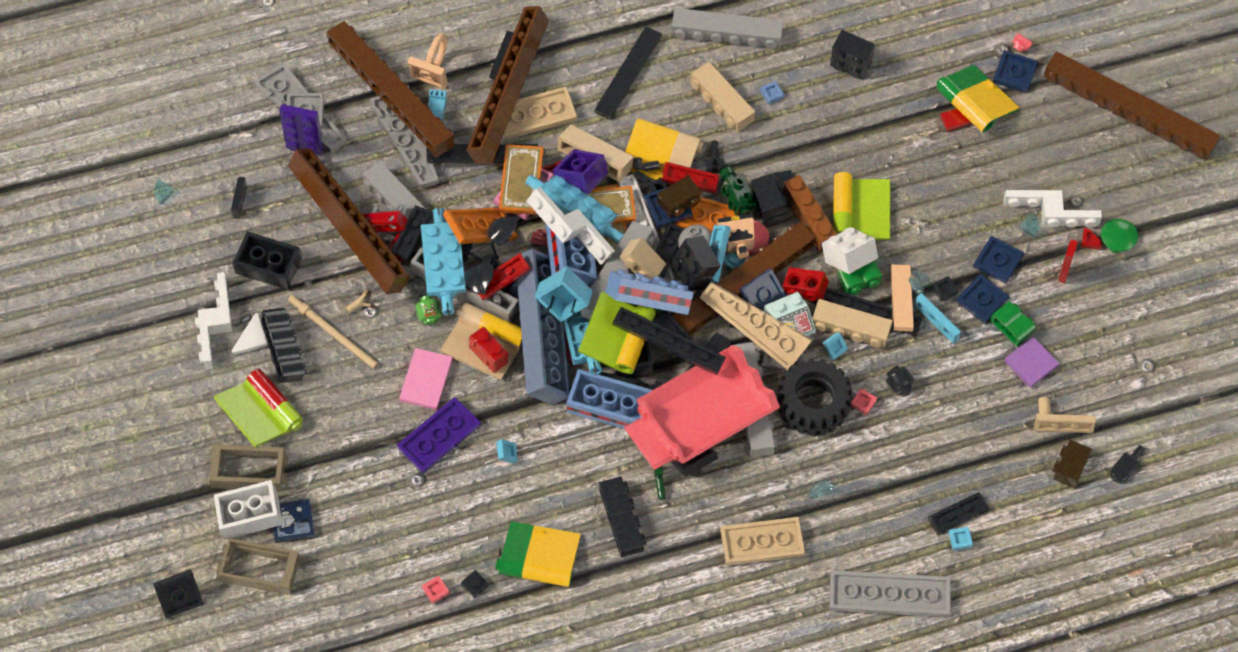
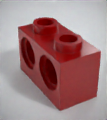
M789 267L782 287L787 296L798 292L803 299L809 301L823 300L829 281L824 271Z

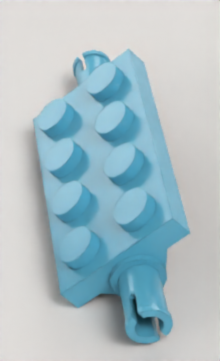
M532 174L527 178L525 185L534 190L541 187L564 215L579 209L603 237L606 236L616 242V244H619L624 234L612 227V223L616 220L618 214L610 208L605 207L557 175L545 183Z
M436 208L433 210L434 224L421 225L427 296H438L442 302V314L448 315L447 308H449V314L451 315L455 312L453 306L454 296L458 293H466L462 249L449 224L445 222V217L443 216L445 210L439 208L440 215H438V209Z
M580 311L574 312L572 316L563 320L573 365L588 363L589 373L595 375V368L596 374H599L602 371L599 361L578 352L590 320L581 317Z

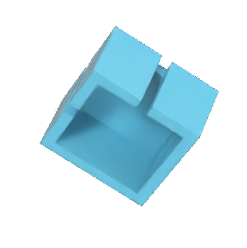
M566 266L539 283L535 298L545 308L549 307L552 299L549 312L562 322L572 316L574 312L577 313L587 307L593 291Z

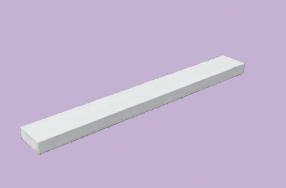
M634 174L625 176L621 182H616L619 187L632 186L636 222L653 228L655 242L651 248L656 251L660 239L636 177H634ZM669 267L664 281L671 282V280H675L671 267Z

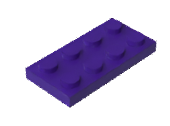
M281 104L279 112L286 148L291 151L311 148L315 154L322 155L324 147L318 111Z
M454 397L396 446L424 474L481 426V422Z

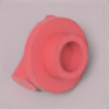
M1017 33L1012 40L1014 43L1013 47L1021 53L1023 50L1027 52L1033 42L1020 33Z
M537 229V231L533 232L530 243L548 247L546 230Z

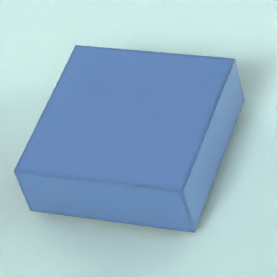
M777 81L762 86L759 90L768 105L783 99L785 96Z

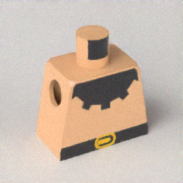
M753 213L717 219V225L731 227L726 251L728 253L737 252V256L740 259L748 257V250L754 248Z

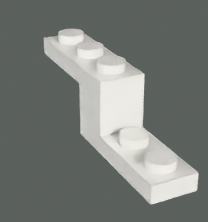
M541 187L535 189L527 199L530 206L562 243L577 237L601 265L606 263L615 252L579 209L564 215Z
M1006 190L1003 199L1004 206H1041L1043 226H1086L1091 228L1099 226L1102 218L1101 210H1064L1062 190Z
M225 272L217 273L218 280L214 281L215 291L219 292V297L216 298L217 308L198 310V317L195 318L196 329H200V334L197 335L198 346H202V352H199L200 363H204L205 370L213 369L209 335L232 332Z

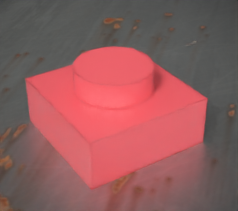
M860 389L850 406L867 416L876 403L877 397Z
M440 576L422 585L423 591L432 604L449 595V590Z

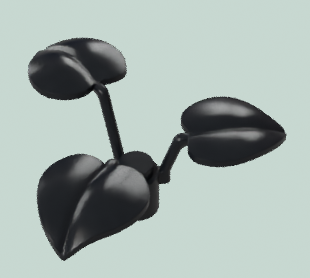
M501 217L494 220L489 226L487 235L491 239L490 245L494 255H486L481 259L470 252L473 248V243L461 244L463 264L466 263L469 255L481 262V264H477V267H471L465 275L466 284L474 292L482 295L486 294L487 287L494 275V269L502 265L498 261L499 255L496 252L494 243L501 246L510 239L517 226L518 218Z

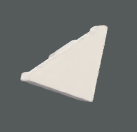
M258 313L254 314L233 347V356L267 346Z

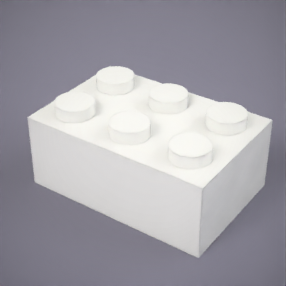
M272 480L214 495L219 530L225 540L283 525L278 494Z

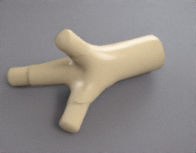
M365 290L357 300L345 307L349 314L359 307L371 306L370 303L364 302L368 290Z

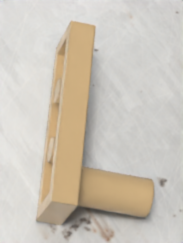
M1047 397L1038 399L1039 414H1036L1035 431L1093 433L1096 423L1095 416L1051 414L1050 399Z

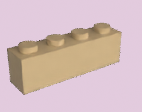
M709 61L691 73L692 87L702 94L703 99L714 107L715 112L725 119L730 128H733L738 133L754 122L755 111Z
M572 124L558 138L557 150L566 155L573 149L604 154L609 171L606 176L618 182H621L632 170L633 156Z
M821 299L818 300L812 318L814 327L818 331H827L833 334L838 332L841 333L842 337L851 338L855 342L868 343L875 348H885L893 321Z

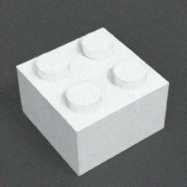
M852 227L845 229L843 232L830 237L822 243L825 263L848 274L878 259L875 238Z

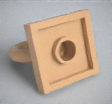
M440 33L435 37L425 61L413 57L409 58L408 67L411 78L446 89L448 81L445 69L440 67L447 49L446 34ZM438 47H439L438 54H437L436 59H435V61H434V57H435L436 51H437V49H438Z

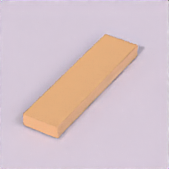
M891 264L893 330L913 331L910 265Z

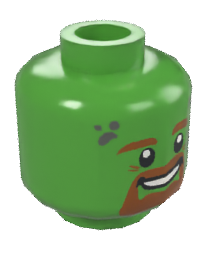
M432 296L421 297V301L415 305L418 320L423 322L424 325L439 322V319L442 317L439 300L432 298Z

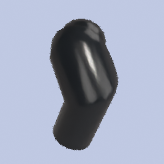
M641 157L633 158L632 166L635 170L648 172L660 169L658 160L642 163Z

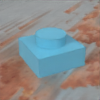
M737 252L728 253L724 256L723 265L731 271L734 267L742 265L746 258H738Z
M838 332L822 342L829 358L833 360L848 350L841 333Z
M503 439L496 442L498 460L512 464L518 461L516 443Z
M969 527L949 530L948 534L953 551L972 548L973 543Z

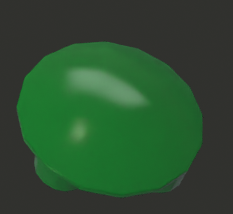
M1116 218L1109 220L1104 224L1100 232L1103 243L1115 254L1129 251L1138 241L1136 227L1125 219Z

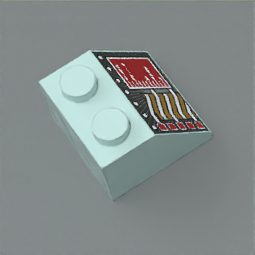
M798 292L765 305V313L803 335L809 336L816 332L808 305Z

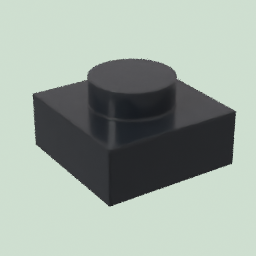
M949 276L932 283L931 287L941 302L958 294V290Z
M474 570L461 581V586L475 599L489 587V583Z

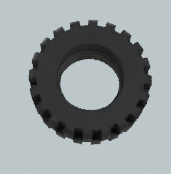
M810 358L808 362L804 360L798 361L797 366L793 364L788 368V372H784L779 382L777 401L780 408H778V411L782 413L781 418L783 421H788V426L792 429L797 428L801 434L808 432L809 436H814L815 433L825 435L827 430L833 432L837 426H841L844 423V419L849 414L852 400L850 380L847 376L844 377L845 372L841 368L836 369V364L832 362L830 364L825 363L826 360L824 359L815 361L814 358ZM806 386H819L827 390L833 400L823 408L814 409L803 405L798 400L796 393Z

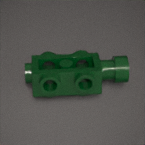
M732 167L722 169L719 173L724 182L721 187V193L728 199L729 210H733L735 216L753 213L757 204L744 177H736Z

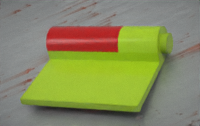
M261 369L252 371L244 383L214 396L215 401L255 448L286 433L297 431L302 426L303 418Z

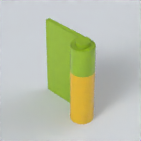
M838 172L834 175L833 228L837 234L852 227L875 238V240H890V179H853L852 175L847 172Z
M601 292L578 352L618 371L632 374L645 341L613 326V320L620 307L650 321H653L656 311L651 307L641 305L634 307L626 302L616 301L608 294Z

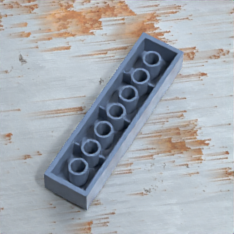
M532 248L522 253L531 270L517 279L527 395L554 405L568 399L570 394L563 321L560 322L549 312L552 299L549 307L545 308L535 298L539 283L552 274L549 256Z

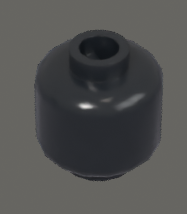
M897 365L886 374V383L895 394L903 393L905 395L913 389L912 384L915 379L905 366L899 367Z

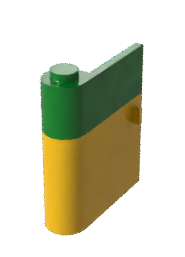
M975 65L946 77L942 76L936 83V89L982 133L989 131L998 119L1014 113L1020 108Z
M511 521L501 559L497 558L495 570H499V575L570 587L573 565L581 534Z

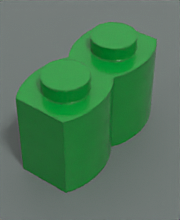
M875 261L850 274L838 270L837 275L845 292L852 295L861 293L864 288H875L882 281V274Z
M1010 301L993 313L991 317V322L994 326L1004 333L1016 346L1032 335L1036 328L1034 321L1030 317L1023 315L1020 307Z

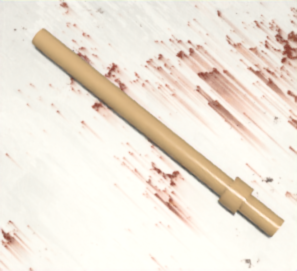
M294 295L288 298V301L298 308L299 313L303 316H308L371 368L377 367L378 363L312 311L307 303H302Z

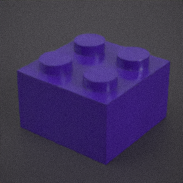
M573 149L553 169L554 176L557 175L585 194H589L609 173L604 154Z

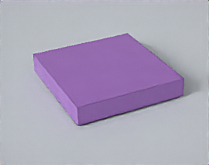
M1034 337L1004 360L1029 388L1059 366L1055 358Z

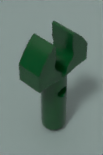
M661 466L656 470L653 469L658 499L664 500L666 495L663 483V468Z

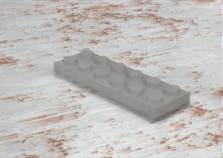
M830 571L829 611L950 617V577Z

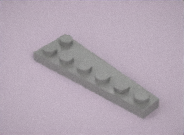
M285 63L254 80V85L278 107L281 104L286 105L287 93H308ZM324 113L323 128H321L323 146L332 153L347 144V142Z
M379 96L370 98V105L420 188L438 184L439 179L433 164L427 163L426 146Z

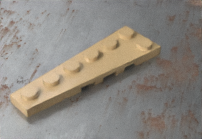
M714 282L710 283L700 296L705 303L787 370L796 363L813 341Z

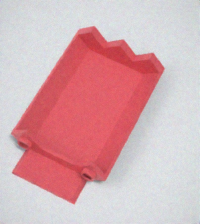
M732 345L719 352L726 359L718 375L695 366L637 399L639 405L637 409L642 417L625 426L624 429L654 470L671 460L685 463L780 408L774 391L764 387L758 370L748 366L741 348Z

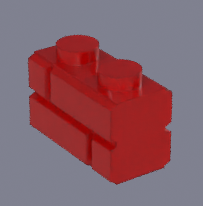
M485 327L480 328L469 337V348L493 373L508 364L509 352Z

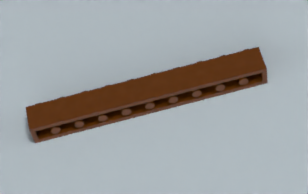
M540 6L524 7L466 150L476 164L493 163L549 22Z
M343 21L326 31L328 44L436 158L454 147L455 136L450 128L447 129L443 125L442 120L434 116L430 107L424 105L420 97L410 90L408 84L402 82L398 74L388 67L387 62L384 59L381 60L377 52L367 45L365 39L356 34L353 26H349Z
M1057 51L1045 68L1043 77L1047 78L1050 82H1055L1063 86L1064 89L1073 91L1083 99H1088L1097 106L1106 108L1113 114L1127 119L1130 123L1139 125L1147 132L1154 133L1163 140L1170 141L1179 148L1193 153L1198 158H1203L1207 161L1218 144L1221 135Z
M311 148L296 149L288 164L289 169L386 295L401 293L410 275Z
M802 222L797 225L794 224L782 236L778 235L775 237L771 244L761 247L756 255L753 257L749 256L742 265L731 269L727 276L724 278L720 277L719 282H715V284L743 299L744 297L739 288L768 268H771L774 274L780 272L814 247L816 236ZM706 288L701 291L698 297L692 298L688 315L676 312L671 313L690 337L720 315L700 298Z

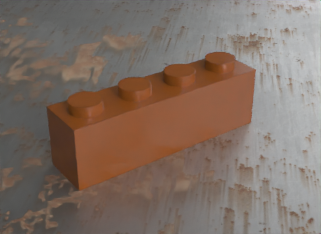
M798 175L783 183L782 192L799 221L816 236L815 247L821 252L823 251L822 243L838 234L802 177Z

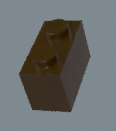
M689 175L657 193V203L669 219L681 215L684 210L689 207H695L701 201V191Z
M1070 439L1068 445H1063L1059 454L1062 456L1061 461H1056L1052 472H1055L1053 480L1075 489L1092 448Z

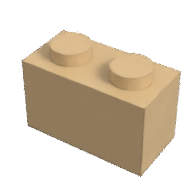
M643 238L631 240L620 255L624 264L634 273H642L652 279L653 276H658L666 265Z

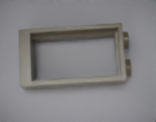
M213 444L209 476L211 488L238 489L272 480L276 490L282 491V485H286L287 474L284 473V466L288 467V455H285L284 448L258 446L255 448L254 446ZM223 455L278 458L276 479L221 476Z
M228 538L227 545L224 544L222 548V563L219 562L217 566L220 582L291 595L300 561L298 551ZM234 551L288 561L282 584L228 574Z

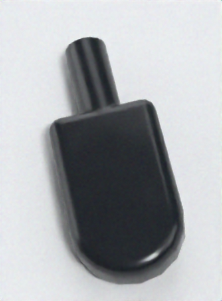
M1139 445L1131 455L1125 452L1111 468V479L1117 483L1126 482L1140 466V462L1137 459L1145 451V448Z

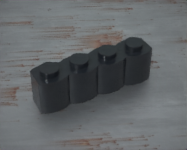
M285 308L263 310L260 315V323L265 333L266 343L270 350L278 381L280 383L301 381L307 372V368L300 358L301 348L297 346L296 332L292 330L290 325V314L287 313Z
M620 476L598 482L601 499L620 557L644 552L646 539L644 534H640L638 529L641 527L639 517L634 516L632 511L635 510L633 499H629L627 495L629 492L627 481H623Z

